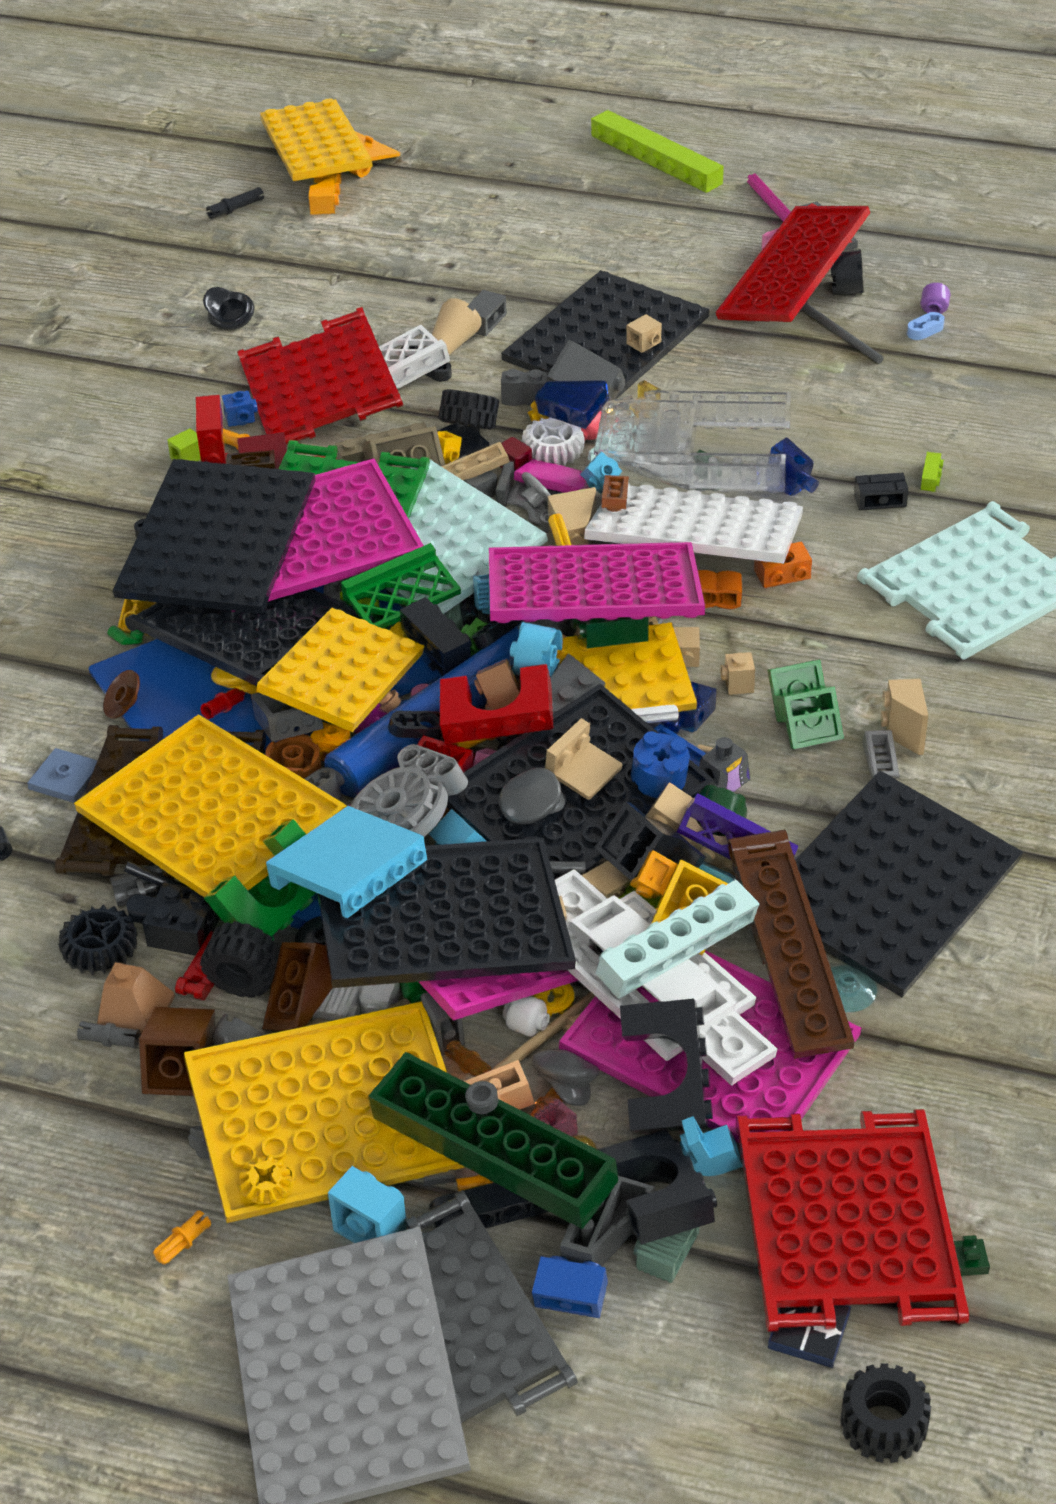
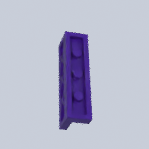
M697 793L688 804L676 832L731 860L728 844H718L712 833L721 832L728 841L731 838L771 831ZM690 817L701 823L703 831L695 832L686 827ZM789 841L793 855L795 856L796 851L798 849V845Z

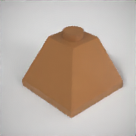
M115 962L103 986L97 1024L106 1025L108 1022L114 1023L116 1027L139 1029L142 1034L155 1007H170L175 994L144 968Z

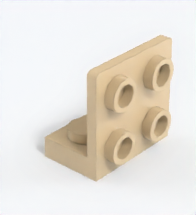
M581 718L547 750L545 768L552 771L558 781L590 800L622 769V763L589 743L590 723Z

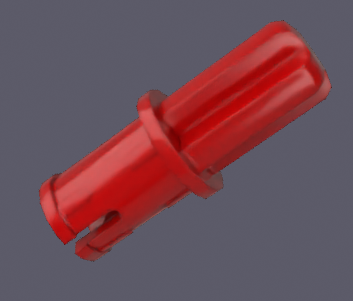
M233 688L225 693L220 692L216 694L214 699L201 705L202 715L206 719H211L221 712H229L232 706L244 700L245 692Z

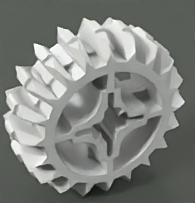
M550 416L549 419L541 418L540 421H533L532 425H527L526 430H523L521 442L532 448V459L565 466L566 462L573 463L574 459H578L580 454L583 453L584 436L581 426L576 425L574 421L569 422L568 418L564 420L560 419V416L558 418H551Z

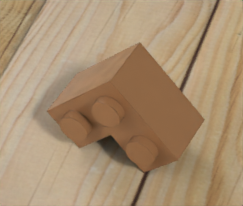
M507 659L479 670L476 674L477 679L474 680L479 694H485L487 699L486 710L503 708L512 703L520 693V679L516 680Z

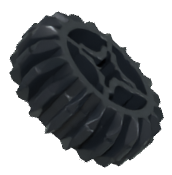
M103 904L100 909H95L93 906L88 911L80 909L78 916L71 915L70 921L63 922V929L59 931L58 945L65 963H69L72 970L78 968L81 974L89 970L92 975L97 971H102L105 975L106 970L113 968L115 962L126 964L127 958L133 957V952L137 949L138 934L131 916H127L124 910L118 911L115 906L107 909Z

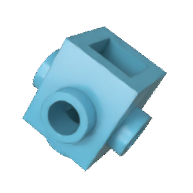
M601 451L580 475L587 481L590 488L595 487L596 491L601 494L603 492L605 475L619 476L622 470L614 459L608 458Z

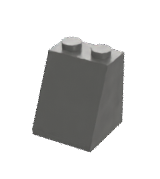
M568 340L547 375L558 402L578 409L594 406L602 412L603 417L606 416L608 410L613 408L614 401L618 393L624 389L626 382L621 368L571 340Z

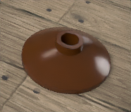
M133 670L123 671L109 686L103 702V710L107 717L111 719L119 718L136 703L140 686V679L136 672Z

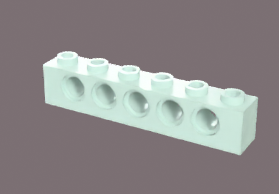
M737 880L727 885L722 884L713 893L704 898L702 896L698 897L690 906L683 910H675L667 919L660 923L658 921L652 923L644 932L638 935H630L619 946L615 948L609 947L604 950L599 956V963L595 974L620 999L752 923L759 903Z

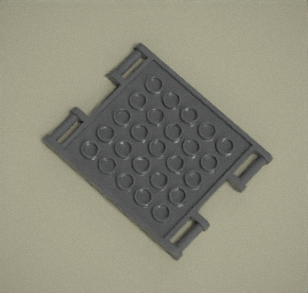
M461 1190L454 1194L453 1199L416 1218L413 1215L405 1219V1223L408 1229L416 1227L423 1229L460 1209L463 1211L464 1214L426 1234L422 1231L461 1423L505 1399L518 1417L525 1413L526 1408L565 1386L571 1388L578 1384L572 1368L565 1361L471 1206L465 1192ZM558 1371V1375L518 1395L517 1392Z

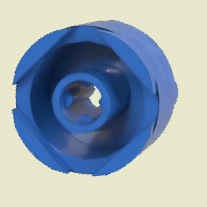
M653 731L645 733L634 748L631 779L638 785V790L645 795L658 798L669 782L682 790L686 783L690 759L687 742L682 738H676L668 734Z

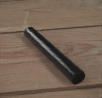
M129 861L123 871L160 887L164 882L187 886Z

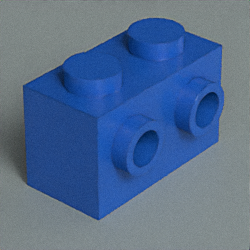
M561 1256L540 1257L532 1289L535 1307L600 1318L608 1284L606 1268L591 1261L577 1263L568 1261Z

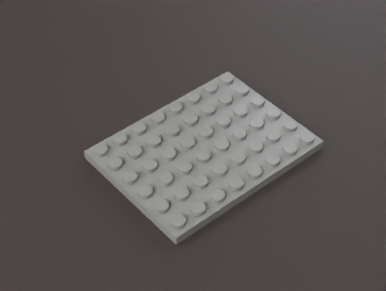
M420 1227L227 1275L259 1504H343L471 1470Z

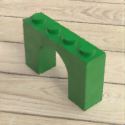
M292 819L281 823L263 840V843L276 856L305 836L306 833ZM234 875L223 879L204 899L224 923L240 922L241 924H250L252 927L263 930L262 932L265 934H269L274 941L273 935L279 929L283 930L288 927L294 920L292 916L298 910H304L313 902L311 897L316 892L290 882L282 902L275 908L267 907L256 901Z

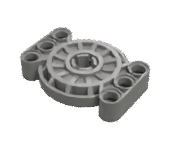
M412 744L404 747L399 752L397 759L400 767L392 769L372 780L358 793L350 807L425 837L442 818L447 807L448 796L462 792L468 785V779L454 758Z

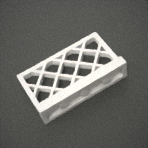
M422 325L379 346L382 355L385 356L384 359L387 366H390L388 369L397 389L450 361L446 343L442 339L438 341ZM419 334L423 335L422 339H413ZM398 345L404 346L403 349H394V348L397 347ZM409 346H419L418 349H409ZM390 356H400L399 359H390Z

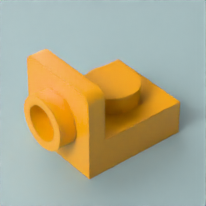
M652 850L648 853L638 876L632 879L630 886L636 888V893L646 899L657 898L664 894L678 864Z

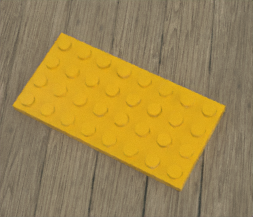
M328 98L317 103L306 102L300 106L288 105L284 109H267L265 112L260 113L261 121L293 181L372 167L371 157L336 99Z

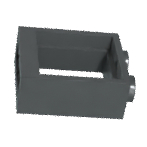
M259 692L251 694L255 719L271 742L324 729L322 719ZM298 726L299 729L297 731H294V728Z

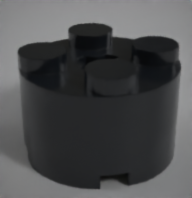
M861 249L843 251L832 265L833 295L864 293Z

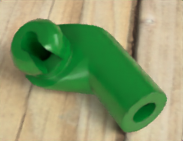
M116 625L111 626L107 632L108 636L120 645H138L144 640L143 636L145 634L139 630L125 633Z

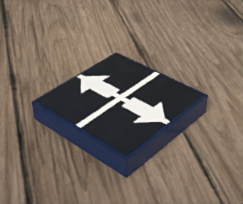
M834 1305L836 1316L835 1329H824V1326L779 1328L778 1331L771 1332L768 1349L833 1368L851 1314V1307L847 1305ZM821 1306L780 1308L778 1314L822 1312Z

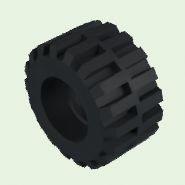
M446 389L442 391L438 419L446 423L491 430L496 425L500 400L488 395Z
M229 922L223 923L222 926L219 925L214 931L201 957V970L207 975L206 978L210 982L214 983L217 988L226 991V993L243 998L244 996L255 998V996H261L264 992H267L274 979L280 953L279 945L272 940L269 934H265L262 932L263 930L252 927L250 924H241L240 922H233L232 924Z
M881 1363L880 1368H875L872 1364L866 1366L865 1373L861 1370L854 1373V1380L849 1379L846 1384L840 1419L845 1439H850V1446L854 1450L860 1448L862 1450L861 1456L868 1459L872 1455L876 1457L875 1462L883 1463L884 1458H889L890 1463L898 1462L899 1456L906 1460L912 1457L913 1450L918 1452L922 1447V1442L926 1440L931 1414L930 1394L925 1392L926 1386L922 1380L916 1382V1375L913 1372L909 1371L906 1374L902 1372L903 1367L898 1365L895 1366V1369L888 1368V1363ZM875 1406H888L897 1410L902 1417L895 1420H884L874 1416L869 1409Z

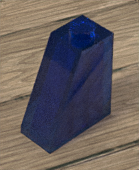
M603 380L547 381L535 396L539 414L584 429L589 426L609 400L607 382Z

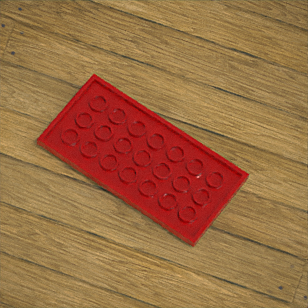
M795 206L715 312L718 320L792 322L870 214L869 207Z

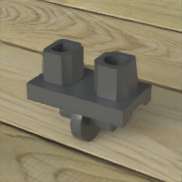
M157 865L144 867L163 875L162 869ZM122 873L115 875L114 878H110L118 907L126 905L129 898L135 894L149 897L156 896L161 888L131 874Z

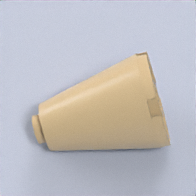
M450 298L442 304L432 335L438 341L442 339L446 343L449 355L478 332L482 325L479 313L475 309L473 311L469 309L467 302L457 298Z

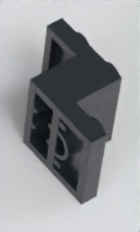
M626 801L594 847L596 851L631 881L638 876L648 853L652 850L676 864L683 860L697 868L706 859V856L668 824L649 819L632 803Z

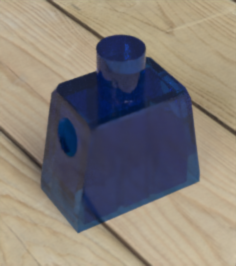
M786 437L771 447L763 482L790 496L796 495L803 489L813 493L819 485V481L811 476L814 465L813 460L789 438Z
M691 682L697 701L696 709L678 712L677 720L661 723L676 734H678L680 729L696 732L716 709V688Z

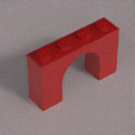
M220 395L196 397V433L201 462L226 464L228 453H225Z
M547 664L520 668L521 689L518 697L509 705L496 710H482L472 705V694L467 675L440 679V727L445 744L554 729L552 684Z

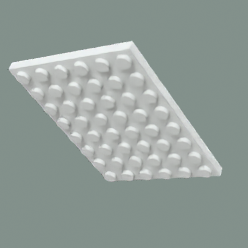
M628 483L626 509L612 512L606 508H601L600 505L585 529L584 539L620 544L692 542L694 553L784 564L802 517L803 506H797V503L794 502L773 503L770 499L754 501L749 500L745 496L729 498L721 493L704 495L696 490L678 492L675 488H664L662 490L654 489L651 485L636 487L630 486V483Z

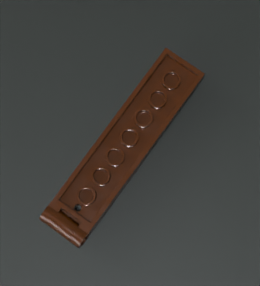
M786 830L728 839V851L731 861H733L732 868L736 880L759 903L756 915L750 926L762 965L765 964L794 1059L854 1048L855 1041Z

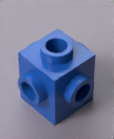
M237 391L232 394L221 395L224 416L228 427L255 422L254 413L258 412L256 399H251L249 391Z

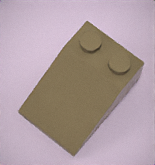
M436 426L369 440L362 444L365 461L374 458L377 464H379L381 452H389L390 455L418 459L429 457L430 460L439 466L445 465ZM389 465V466L400 467V468H408V469L411 468V467H404V466Z

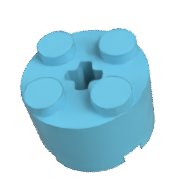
M522 622L518 641H513L510 648V657H514L512 667L514 675L520 676V668L547 664L551 678L560 662V659H557L556 656L557 650L562 651V632L555 628Z

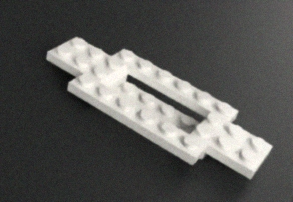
M575 869L557 878L555 883L558 895L563 898L567 914L566 925L576 959L575 969L568 971L620 1019L621 1005L650 1003L636 989L618 999L595 974L599 963V956L592 949L594 944L603 951L609 947L615 948L622 944L630 935H638L644 932L650 926L656 909L635 891L621 899H618L615 895L607 899ZM705 952L703 955H694L642 985L659 1002L694 998L697 1007H703L705 1024L699 1026L700 1038H706L707 1056L702 1057V1059L731 1086L776 1057L777 1048L740 1016V1014L755 1005L756 996ZM661 1038L644 1040L666 1061L683 1051L677 1043L671 1040Z

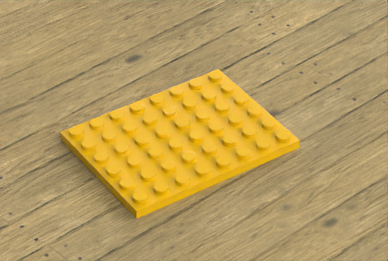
M199 714L74 803L77 812L203 897L223 879L234 875L247 890H250L268 876L266 862L273 858L274 855L263 843V840L281 823L294 819L302 830L308 834L347 807L341 801Z
M422 1002L184 1052V1060L226 1223L329 1200V1190L351 1166L362 1172L367 1171L371 1173L377 1181L386 1186L441 1172H448V1170L465 1168L459 1163L374 1119L371 1110L369 1094L405 1052L447 1072L428 1013ZM270 1154L276 1160L282 1159L287 1169H290V1188L286 1195L277 1202L271 1204L255 1203L242 1193L239 1186V1173H241L245 1162L249 1163L254 1160L256 1155L261 1158L267 1157ZM272 1172L268 1173L265 1176L261 1173L258 1174V1185L260 1183L262 1184L264 1181H268L269 1183L272 1182Z

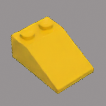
M680 860L664 894L660 898L651 924L656 921L660 923L667 919L675 910H683L690 906L698 897L702 896L704 898L713 893L718 886L722 884L727 885L728 883ZM705 950L701 951L698 954L703 955Z

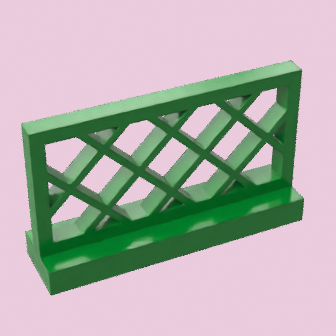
M431 543L341 582L342 598L345 603L353 607L360 619L366 620L368 623L382 629L401 621L400 612L391 610L393 604L397 603L408 606L417 601L414 600L416 593L429 595L428 600L436 605L461 594L460 586L436 556V549ZM436 567L438 570L437 575L424 573V571ZM410 577L416 578L415 585L402 583L403 580ZM421 580L434 582L432 589L420 587ZM438 583L449 585L452 588L447 591L436 590ZM385 588H394L392 595L379 593ZM399 590L412 592L409 599L397 597V593ZM365 597L372 598L370 605L360 604L357 601ZM376 599L389 602L387 609L374 607ZM371 613L384 615V618L376 623H372L370 615Z

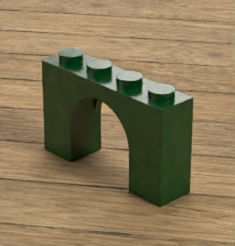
M618 617L615 620L591 618L588 621L570 619L571 627L576 629L578 639L583 641L587 649L648 641L649 617H644L643 619Z

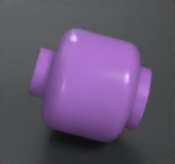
M938 282L927 284L922 291L921 308L926 313H944L949 306L951 295L949 288Z

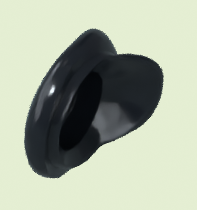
M212 287L207 290L203 297L204 307L208 311V321L217 328L225 330L239 329L245 326L254 315L255 306L252 299L241 292H233L221 287Z

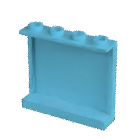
M347 806L268 860L266 865L271 887L280 890L290 882L296 883L339 902L342 916L348 918L361 907L375 899L374 897L379 896L388 887H391L409 872L420 866L427 860L423 835Z

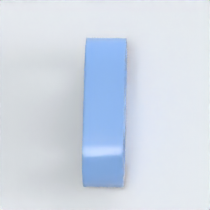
M930 312L910 321L907 327V336L913 340H922L940 332L944 327V316L937 312Z

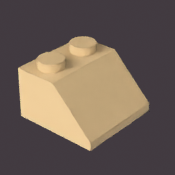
M921 679L888 680L887 691H883L882 696L885 711H881V726L886 727V730H892L895 742L918 755H924L928 711Z

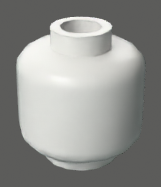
M533 996L506 1003L503 1010V1018L506 1020L507 1027L528 1037H533L540 1030H545L550 1019L545 1002Z

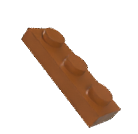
M605 475L601 508H606L612 512L626 509L629 476Z

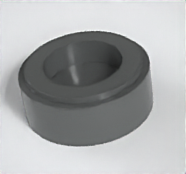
M487 1081L473 1083L468 1087L465 1094L468 1108L477 1114H486L493 1111L499 1102L496 1087Z

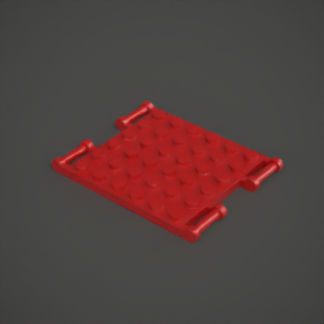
M359 307L355 312L327 321V319L320 321L324 330L323 333L291 342L289 345L282 346L278 336L272 338L273 341L245 351L243 349L237 351L253 398L256 399L258 412L266 434L284 432L285 442L288 445L290 440L300 441L308 437L310 439L315 438V428L357 414L359 420L363 421L367 419V416L395 406L397 408L404 406L363 307Z
M914 1109L913 1113L872 1114V1111H861L860 1129L803 1131L800 1113L789 1114V1117L747 1118L746 1115L736 1116V1132L740 1144L767 1332H775L779 1328L824 1326V1329H835L836 1316L834 1305L897 1303L900 1326H911L912 1322L956 1321L957 1324L969 1322L967 1300L924 1109ZM914 1125V1127L875 1128V1126ZM762 1130H790L777 1132H749ZM953 1301L954 1307L911 1309L910 1302ZM821 1306L822 1312L778 1314L777 1308Z

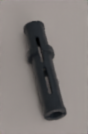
M256 187L232 198H223L219 203L207 206L206 211L209 212L206 213L210 219L223 214L229 215L233 210L263 200L264 195H259L264 193L260 187Z

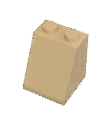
M596 488L548 496V519L553 514L560 513L562 515L571 545H593L594 540L584 539L587 525L597 511ZM549 525V536H550V538H551V541H552L553 545L556 546V543H555V540H554V537H553V534H552V531H551V528H550V525Z

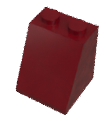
M284 432L237 438L239 453L274 450L276 469H279L287 451Z

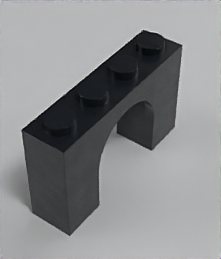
M694 998L621 1005L622 1037L626 1042L660 1038L677 1043L685 1051L687 1057L685 1078L674 1091L662 1096L627 1099L630 1131L633 1134H645L664 1129L667 1131L684 1130L682 1120L693 1116L700 1128H708V1119H713L712 1101L706 1100L705 1088L710 1087V1076L708 1068L703 1069L702 1057L707 1056L706 1038H700L699 1026L705 1024L703 1007H697Z
M666 1129L597 1149L616 1159L618 1176L641 1183L664 1182L670 1184L658 1191L626 1200L630 1227L641 1245L715 1222L714 1208H717V1199L712 1188L707 1189L701 1172L694 1170L689 1155L684 1156L679 1141L677 1139L673 1140Z

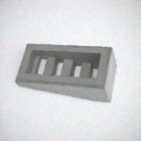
M892 730L865 731L862 741L871 778L878 773L877 769H891V771L882 772L895 779H899L900 774ZM873 746H884L885 748H874ZM880 753H886V754H887V755H883V756H875V754H880ZM876 761H888L889 763L876 764Z

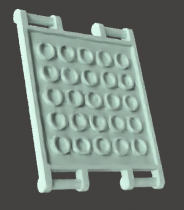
M994 501L988 503L985 509L870 569L863 568L857 575L859 582L864 585L868 584L885 597L886 602L891 606H896L906 601L928 617L931 621L926 626V632L933 637H938L954 649L956 655L961 659L974 655L1056 609V556L1050 559L1022 538L1028 534L1030 526L1025 522L1017 521L1001 510L1000 505ZM993 517H996L998 520H1000L1001 522H1003L1004 524H1006L1007 526H1009V527H1010L1011 529H1013V530L1010 531V530L1007 529L1005 526H1003L1002 524H1000L999 522H997L995 519H993Z

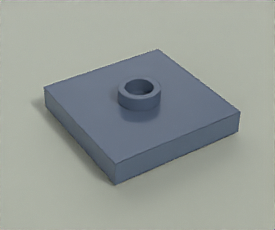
M55 748L27 782L28 788L32 791L75 803L87 789L97 760Z

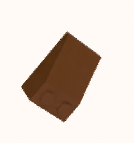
M282 942L262 1026L263 1030L282 1032L307 1025L333 989L326 946L317 943Z

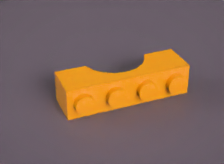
M342 173L314 177V182L318 184L311 185L309 188L310 214H335V208L339 206Z

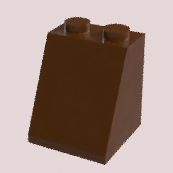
M155 1007L139 1038L142 1094L194 1096L184 1060V1052L213 1046L212 1034L216 1027L215 1009Z

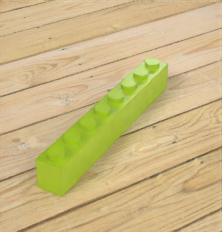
M606 110L591 118L592 137L705 193L723 184V165L610 110Z

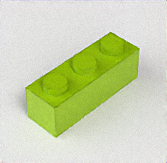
M927 452L920 490L935 492L936 486H940L944 460L941 459L942 453Z

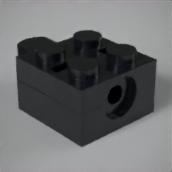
M167 882L162 884L156 898L135 894L129 898L126 904L128 916H131L133 922L143 924L147 947L196 956L211 931H214L220 919L203 896L188 886Z

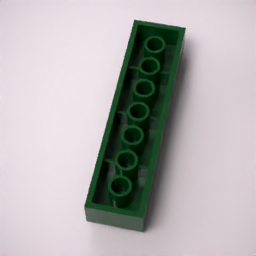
M408 1052L401 1056L369 1094L368 1098L374 1119L581 1229L585 1227L619 1181L615 1158L499 1100L496 1108L489 1113L477 1114L472 1112L467 1106L465 1097L470 1084Z

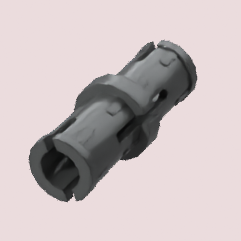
M86 1021L79 1023V1027H83V1029L78 1028L77 1030L78 1040L100 1042L106 1047H111L113 1044L136 1049L139 1046V1043L135 1042V1040L139 1041L141 1036L139 1029L116 1027L114 1023L109 1022L106 1025Z

